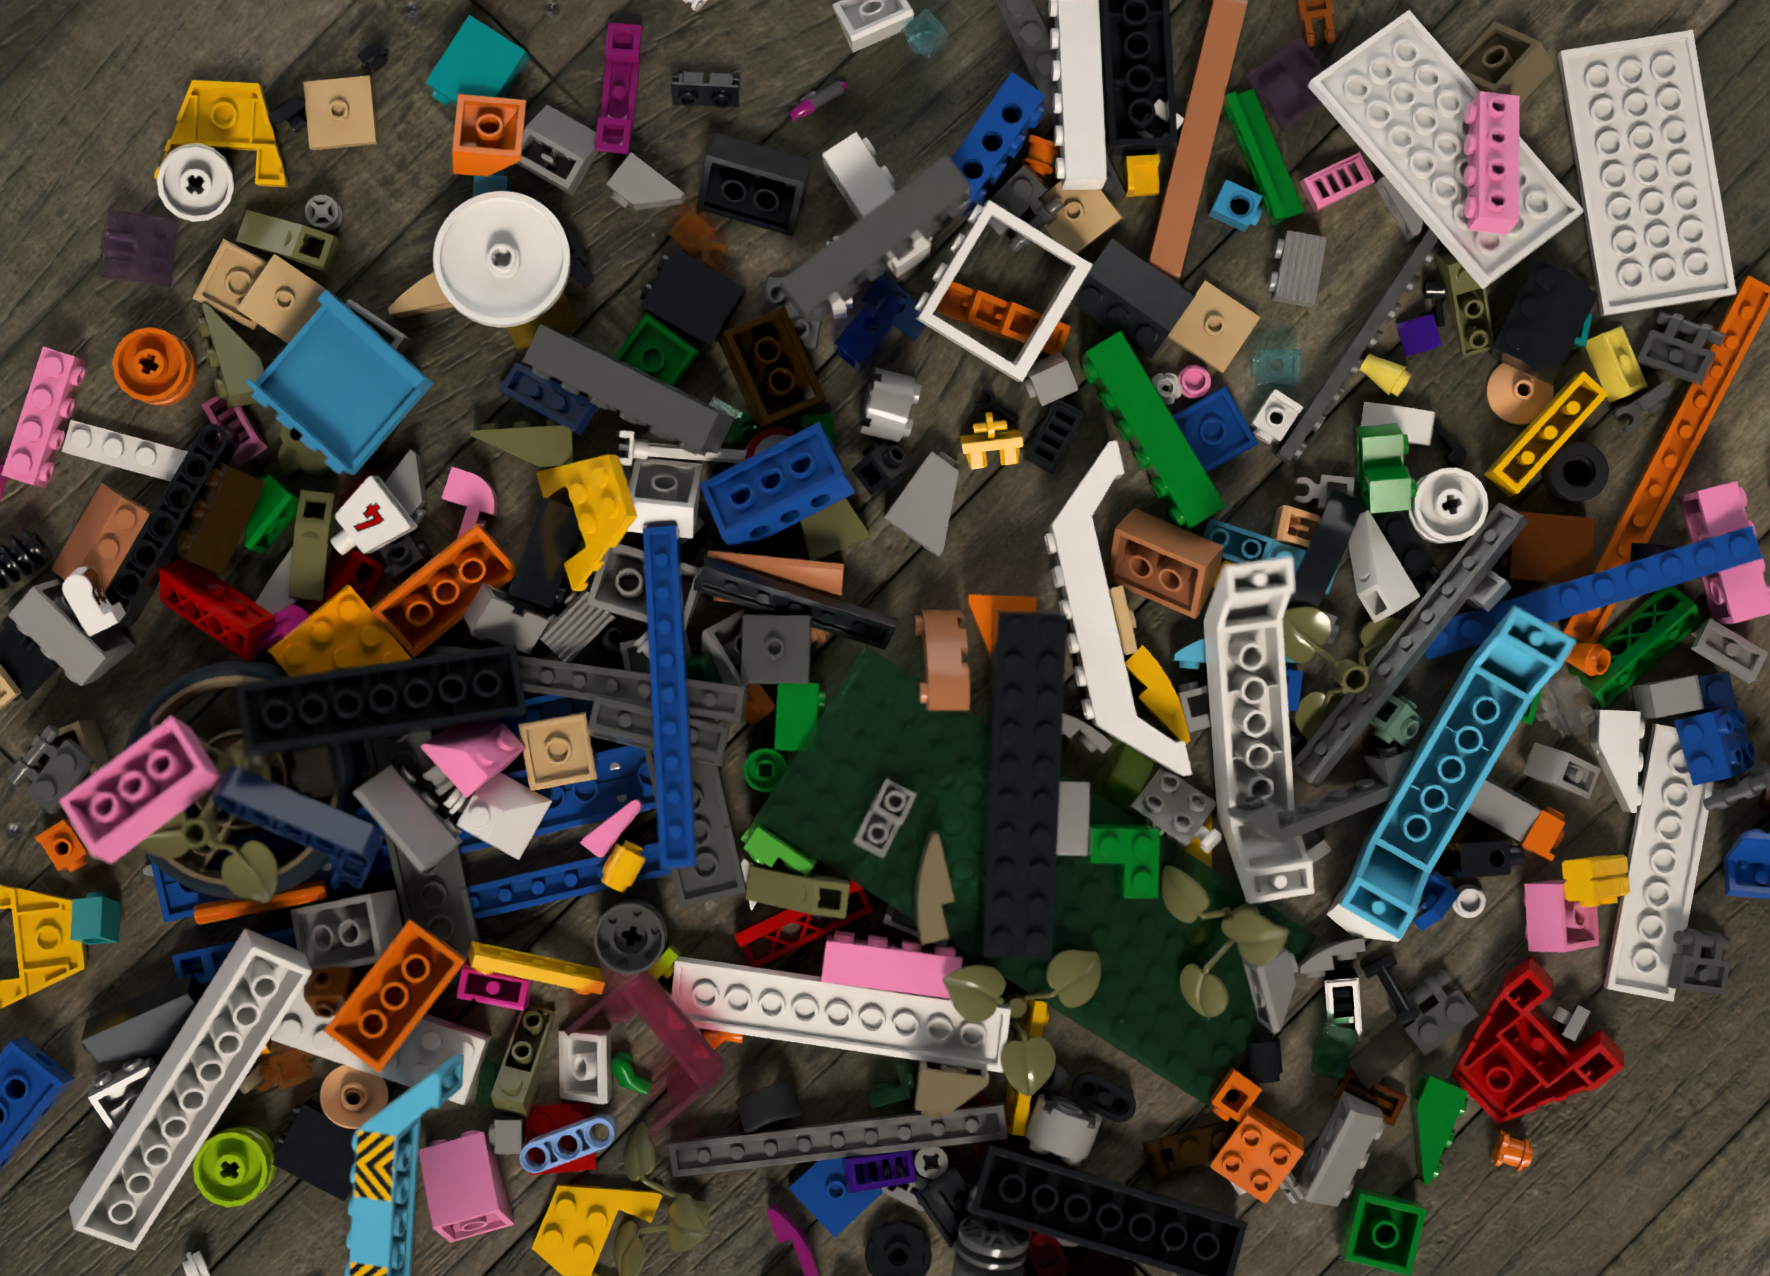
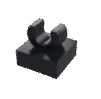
M298 93L269 113L277 126L287 120L295 133H298L307 126L306 121L298 112L305 107V103Z

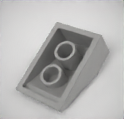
M396 889L290 910L297 950L305 954L311 969L328 968L331 966L352 968L376 963L403 929Z

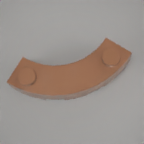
M920 609V616L914 617V635L920 636L924 657L925 683L920 682L919 701L920 703H925V710H970L969 667L967 662H962V655H967L968 652L966 629H961V623H964L962 610Z

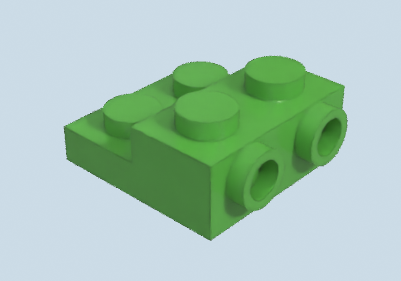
M773 808L770 809L765 817L759 813L741 838L746 843L743 848L749 852V856L757 863L767 864L772 867L779 857L784 861L788 869L795 873H802L805 876L812 870L827 846Z

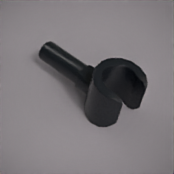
M1426 280L1423 285V298L1434 299L1433 306L1437 327L1445 326L1442 307L1445 286L1440 281Z
M982 389V393L991 397V401L988 405H981L975 400L978 409L983 412L993 411L1016 425L1019 417L997 403L990 390Z
M1438 423L1433 428L1445 446L1450 450L1444 456V460L1451 467L1459 468L1467 458V451L1461 445L1456 444L1442 425Z

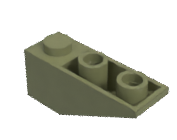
M249 210L245 212L236 239L238 243L276 254L277 256L331 274L342 242L334 235Z
M1448 249L1437 252L1436 260L1440 282L1445 286L1444 297L1461 355L1466 357L1492 349L1494 336L1486 288L1482 289Z
M202 304L200 317L196 318V325L199 336L201 338L206 337L209 348H205V355L209 368L215 367L218 378L214 379L218 398H224L227 409L258 403L250 395L254 390L245 382L247 379L256 382L264 373L260 357L208 304Z
M547 420L546 426L533 427V422L521 421L513 422L512 428L499 429V424L487 423L479 424V430H470V436L543 470L577 462L575 432L552 420Z
M307 490L300 491L294 529L289 598L323 602L333 547L330 539L335 535L337 523L335 514L339 511L335 494Z
M750 865L745 900L808 914L845 919L851 879L811 873L805 876L802 873H795L789 870Z
M528 1005L524 1011L520 1010L491 1093V1099L497 1111L525 1118L529 1117L539 1088L555 1011Z

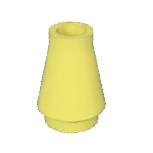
M1371 353L1368 354L1359 369L1387 395L1392 393L1399 397L1412 376L1410 372L1406 371V366L1376 357Z

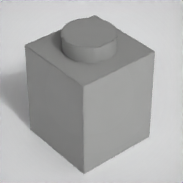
M1060 352L1033 363L1026 375L1027 379L1022 381L1029 398L1035 397L1041 406L1079 390L1068 361Z

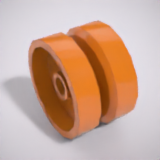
M152 327L137 329L125 336L115 349L112 362L114 378L121 389L134 399L156 406L176 404L187 397L196 384L199 371L196 356L187 343L165 330ZM155 364H158L157 370L154 371Z

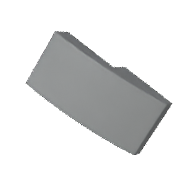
M1063 713L1062 735L1064 734L1068 739L1079 730L1082 735L1078 739L1091 753L1096 749L1100 753H1104L1112 745L1107 738L1093 727Z
M885 779L852 843L881 858L885 857L899 826L903 824L917 794L889 779Z
M1060 782L1057 855L1087 856L1089 782Z
M1349 936L1334 940L1312 950L1296 962L1298 973H1305L1306 978L1326 976V970L1334 969L1332 956L1336 955L1337 960H1350L1357 958V952L1366 951L1364 938Z

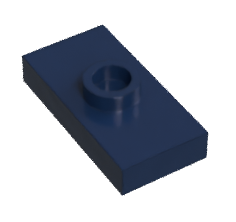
M884 274L877 279L862 298L866 305L912 342L926 328L925 324L915 319L919 312L914 309L918 301Z

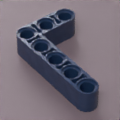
M231 766L225 769L211 797L213 804L223 811L338 859L339 862L330 885L336 891L347 896H357L384 839L383 832L374 825L238 767Z

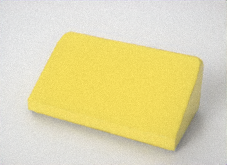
M1622 326L1587 340L1585 348L1602 388L1608 393L1607 399L1609 402H1614L1648 387Z

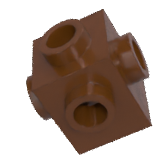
M331 966L328 968H312L309 981L304 986V1000L309 1004L316 1017L330 1018L338 1013L360 982L351 967Z

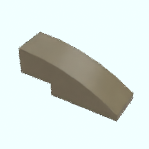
M936 831L928 833L916 874L914 895L915 919L919 941L922 945L949 938L941 905L954 902L940 837Z

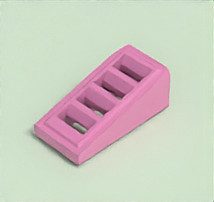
M1359 152L1302 179L1299 184L1315 213L1373 184L1375 181ZM1354 163L1363 178L1360 182L1356 181L1349 167ZM1342 169L1351 184L1347 188L1338 173ZM1330 175H1332L1340 190L1336 193L1327 179ZM1321 181L1328 197L1323 198L1316 182Z
M216 395L203 403L202 407L212 424L223 425L229 419L236 415L238 416L236 420L227 426L235 431L243 427L245 428L243 432L238 434L240 444L232 457L237 463L244 464L266 450L268 446L243 406L229 408L217 416L216 411L226 406L224 398L219 399ZM219 432V433H218V436H219V438L221 439V441H222V443H223L222 433Z
M639 798L629 802L582 838L580 844L599 858L605 857L642 809L644 802Z

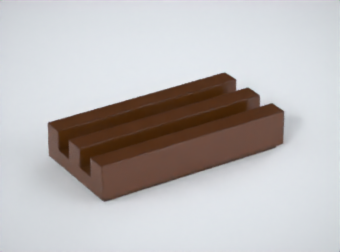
M1345 1066L1342 1071L1344 1073L1339 1078L1336 1090H1333L1331 1096L1339 1100L1346 1088L1392 1110L1390 1116L1383 1114V1121L1394 1127L1408 1096ZM1350 1077L1397 1098L1396 1104L1348 1082Z

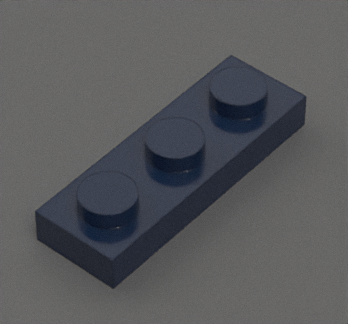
M516 362L500 386L499 391L565 428L582 435L598 406L579 394L576 395L561 388L560 384L550 379L546 380L530 372L531 369Z

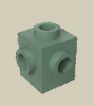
M1391 695L1370 723L1376 728L1373 734L1388 745L1394 741L1405 747L1410 739L1417 734L1424 720L1415 712L1417 705L1403 695H1400L1399 698Z

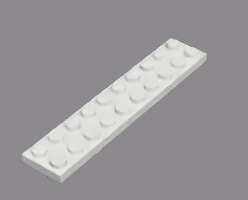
M681 956L675 960L669 1024L1003 1073L1001 1053L1004 1045L1007 1043L1012 1004L997 1003L996 1011L989 1019L972 1022L958 1014L951 998L821 982L822 977Z

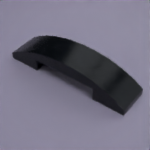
M1334 488L1331 490L1319 516V523L1294 576L1295 592L1291 593L1286 609L1304 606L1318 608L1345 552L1364 502Z

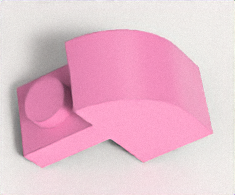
M451 467L441 499L467 507L457 537L458 539L476 523L486 530L487 520L483 519L484 514L498 517L499 500L494 488L485 479L476 474Z

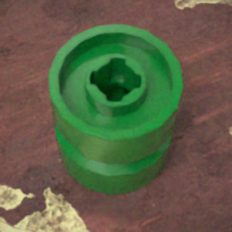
M765 747L749 755L745 761L743 771L746 781L752 788L761 792H770L783 785L788 777L789 765L782 752L775 750V748Z

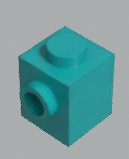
M101 892L87 893L86 898L72 899L70 940L88 945L119 942L121 902L107 898L108 894Z

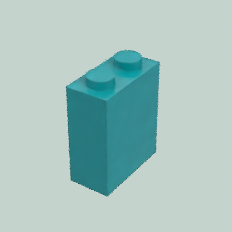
M469 15L425 83L432 90L430 96L445 106H448L450 102L457 106L458 94L505 98L530 58L524 49Z

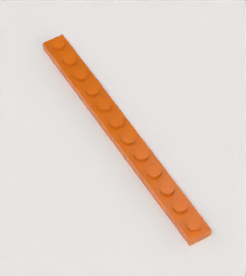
M1749 275L1742 280L1737 294H1735L1717 331L1726 334L1722 346L1710 343L1707 348L1715 352L1716 358L1703 385L1699 386L1691 382L1689 383L1591 574L1630 563L1632 543H1648L1770 308V286ZM1616 603L1568 617L1561 632L1580 643H1596Z

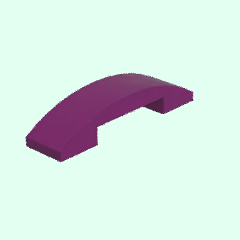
M608 22L605 74L600 117H598L595 151L629 154L637 103L642 25Z
M776 1203L768 1205L767 1213L778 1243L791 1239L804 1275L821 1276L815 1254L800 1227Z

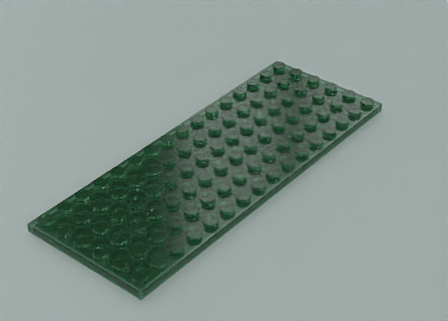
M865 646L820 715L805 742L797 751L757 813L755 819L915 921L914 895L917 869L928 833L936 831L940 837L954 896V902L941 905L949 938L945 940L986 966L998 970L1003 977L1030 994L1053 990L1054 988L1046 981V969L1051 959L983 957L978 950L988 724L967 710H925V703H920L919 686L922 681L868 646ZM1060 771V782H1077ZM885 779H889L917 795L903 824L899 826L885 857L881 858L852 843L879 789ZM1090 790L1089 825H1144ZM1161 835L1159 844L1158 899L1123 898L1117 893L1118 864L1090 863L1084 859V856L1057 855L1052 958L1065 950L1094 951L1100 959L1101 976L1094 995L1081 1006L1066 1007L1061 1003L1058 995L1040 1000L1209 1106L1211 1103L1209 1099L1230 1069L1235 1066L1247 1047V1041H1251L1253 1034L1256 1033L1261 1023L1256 1015L1238 948L1239 942H1234L1209 972V974L1217 976L1228 991L1229 998L1226 1009L1217 1016L1207 1018L1196 1012L1184 998L1180 987L1182 970L1188 964H1195L1203 970L1206 963L1229 938L1223 933L1221 928L1223 916L1210 919H1202L1198 916L1196 921L1185 923L1169 912L1162 896L1163 870L1167 865L1175 867L1198 882L1209 898V907L1204 910L1206 912L1219 911L1225 907H1229L1233 911L1241 904L1248 903L1242 887L1183 849L1176 847L1175 844ZM1265 902L1252 903L1262 917L1276 926L1289 930L1283 948L1288 953H1293L1298 965L1317 936Z

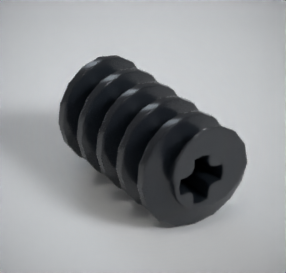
M23 527L20 529L23 536L21 541L14 535L9 536L12 545L10 548L0 542L1 590L9 588V580L14 583L20 581V573L26 576L31 574L32 566L35 568L42 567L44 564L43 558L48 561L53 560L51 550L35 532L31 533Z

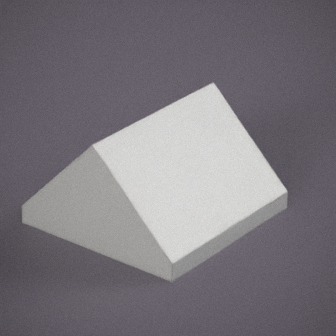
M841 0L832 4L853 53L914 26V13L907 0Z
M611 1029L558 1031L560 1098L608 1104L612 1098Z

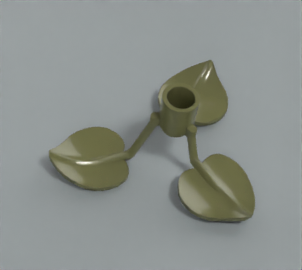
M1308 606L1285 610L1282 619L1285 656L1294 662L1306 663L1317 651L1335 666L1333 676L1335 681L1340 684L1338 687L1328 688L1325 694L1320 691H1311L1300 699L1299 709L1294 711V721L1307 743L1344 698V696L1335 693L1342 692L1347 694L1348 691L1358 693L1366 688L1369 682V675L1365 660L1368 665L1371 664L1404 620L1388 616L1376 623L1373 620L1368 621L1359 633L1360 641L1364 647L1358 651L1359 664L1350 659L1339 662L1321 647V645L1328 641L1331 635V623L1325 613L1317 608Z
M243 740L227 748L215 765L221 777L225 769L232 766L244 769L271 781L272 772L268 758L260 756L245 759ZM217 806L206 812L205 816L189 821L186 812L182 810L137 844L144 851L167 859L182 856L190 847L196 848L206 844L211 848L217 847L232 851L234 854L228 856L223 862L222 879L231 892L242 898L267 903L272 899L278 884L277 861L273 852L265 844L252 840L244 844L240 850L236 845L217 841L219 827L213 819L214 815L221 810Z
M1167 865L1164 868L1162 896L1167 909L1174 917L1185 923H1192L1197 920L1198 916L1202 919L1223 916L1221 928L1229 939L1206 963L1203 970L1195 964H1188L1180 975L1181 991L1188 1004L1202 1016L1207 1018L1217 1016L1226 1009L1229 997L1223 982L1217 976L1209 974L1213 965L1234 942H1239V952L1247 962L1256 966L1266 965L1282 950L1289 930L1269 922L1260 915L1254 905L1249 903H1243L1233 911L1229 907H1225L1219 911L1206 912L1204 910L1209 907V898L1201 885L1175 867Z
M1074 949L1062 951L1050 960L1046 969V981L1054 989L1048 992H1023L1021 995L1005 989L1006 982L1002 974L998 970L986 965H973L957 969L944 976L942 981L958 1014L972 1022L989 1019L995 1013L997 1003L1012 1004L1010 1024L1019 1033L1021 1041L1011 1040L1004 1045L1001 1053V1066L1009 1083L1023 1095L1031 1096L1051 1076L1055 1068L1056 1056L1052 1045L1047 1040L1037 1036L1028 1039L1026 1032L1019 1024L1018 1019L1022 1018L1027 1010L1026 1001L1052 998L1058 995L1061 1003L1066 1007L1081 1006L1094 995L1098 987L1101 965L1099 956L1094 951Z
M642 1121L637 1125L626 1144L624 1151L626 1174L631 1181L641 1179L643 1184L675 1198V1200L669 1207L668 1217L670 1223L646 1227L638 1231L636 1223L628 1221L620 1228L614 1244V1260L619 1276H638L641 1272L646 1255L645 1244L642 1238L646 1234L667 1230L668 1245L673 1252L678 1253L693 1248L710 1234V1230L706 1226L709 1221L710 1211L705 1201H694L689 1194L677 1193L649 1179L648 1174L654 1169L655 1151L646 1121Z

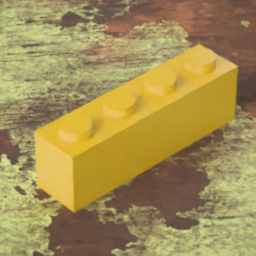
M1584 371L1574 375L1484 475L1508 497L1518 494L1607 397L1608 393Z

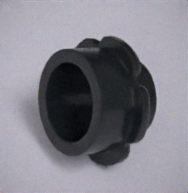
M380 41L366 47L358 54V58L362 62L361 68H370L374 72L383 67L389 61L386 57L389 49L384 48Z

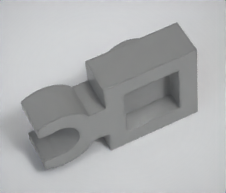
M1319 475L1318 484H1315L1307 477L1295 479V484L1305 485L1308 492L1306 496H1294L1293 501L1306 503L1312 499H1317L1316 509H1323L1333 488L1353 497L1355 478Z

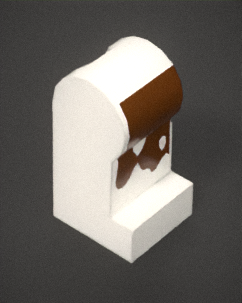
M80 567L65 579L62 590L86 634L90 637L119 623L126 615V612L120 602L111 606L104 592L99 587L100 579L93 569Z

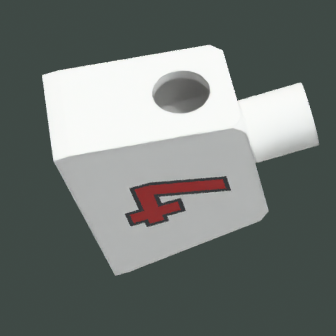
M370 476L335 514V518L343 527V530L330 539V541L341 555L346 554L356 545L361 552L367 554L415 530L418 525L379 476Z

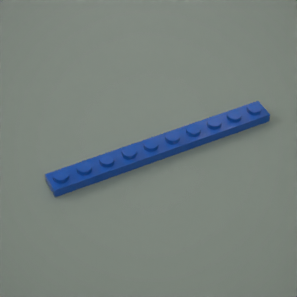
M676 525L643 528L660 868L698 867L679 528Z
M1747 526L1497 603L1489 612L1479 608L1456 615L1425 652L1426 659L1429 660L1482 644L1514 606L1548 624L1763 559L1753 526Z

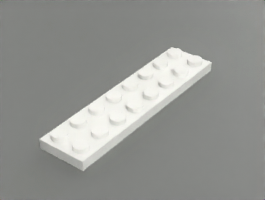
M1652 724L1641 783L1642 802L1640 806H1637L1627 859L1628 873H1626V876L1629 877L1630 893L1620 897L1604 988L1673 1002L1676 989L1668 987L1673 953L1682 954L1684 948L1681 944L1674 942L1673 935L1676 931H1683L1688 926L1709 813L1703 805V800L1712 796L1714 781L1693 786L1676 727Z

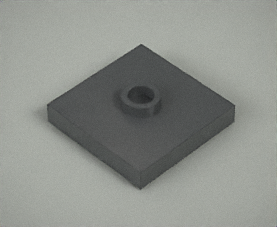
M743 615L741 683L809 684L812 617L799 615Z

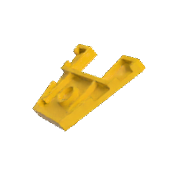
M192 80L176 120L178 122L172 137L168 139L165 146L163 160L172 150L183 144L201 143L215 149L257 151L255 184L257 186L288 188L287 176L262 86L259 83ZM157 166V169H156V171H155V179H156V180H157V178H158V174H159V170H160V167H159V166Z
M608 454L536 473L544 498L555 501L569 491V498L572 501L578 526L586 547L564 563L572 591H583L589 585L588 577L593 571H599L604 564L603 556L610 547L615 548L638 517L618 455Z
M0 884V909H12L19 978L0 980V1009L89 967L86 944L70 940L71 898Z
M559 1183L532 1245V1249L563 1276H601L594 1273L593 1270L618 1210L652 1223L664 1193L658 1190L641 1191L631 1188L613 1189L602 1188V1186Z

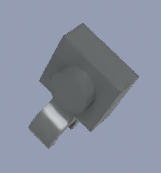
M1666 381L1656 384L1628 403L1627 406L1616 409L1612 417L1617 418L1622 414H1627L1630 422L1622 431L1624 433L1632 431L1639 425L1642 412L1647 410L1649 414H1652L1667 404L1664 398L1673 391Z

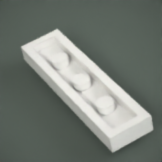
M70 420L62 452L166 481L172 480L187 454V451L74 420Z

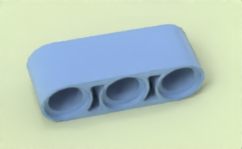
M601 1113L537 1136L528 1141L522 1149L520 1163L528 1172L539 1173L604 1149L614 1140L618 1130L617 1123L609 1114ZM597 1123L606 1125L609 1129V1137L606 1139L597 1138L592 1131L593 1125ZM565 1135L574 1137L577 1141V1149L573 1151L565 1150L561 1145V1137ZM533 1147L542 1149L545 1153V1161L537 1163L531 1160L529 1149Z

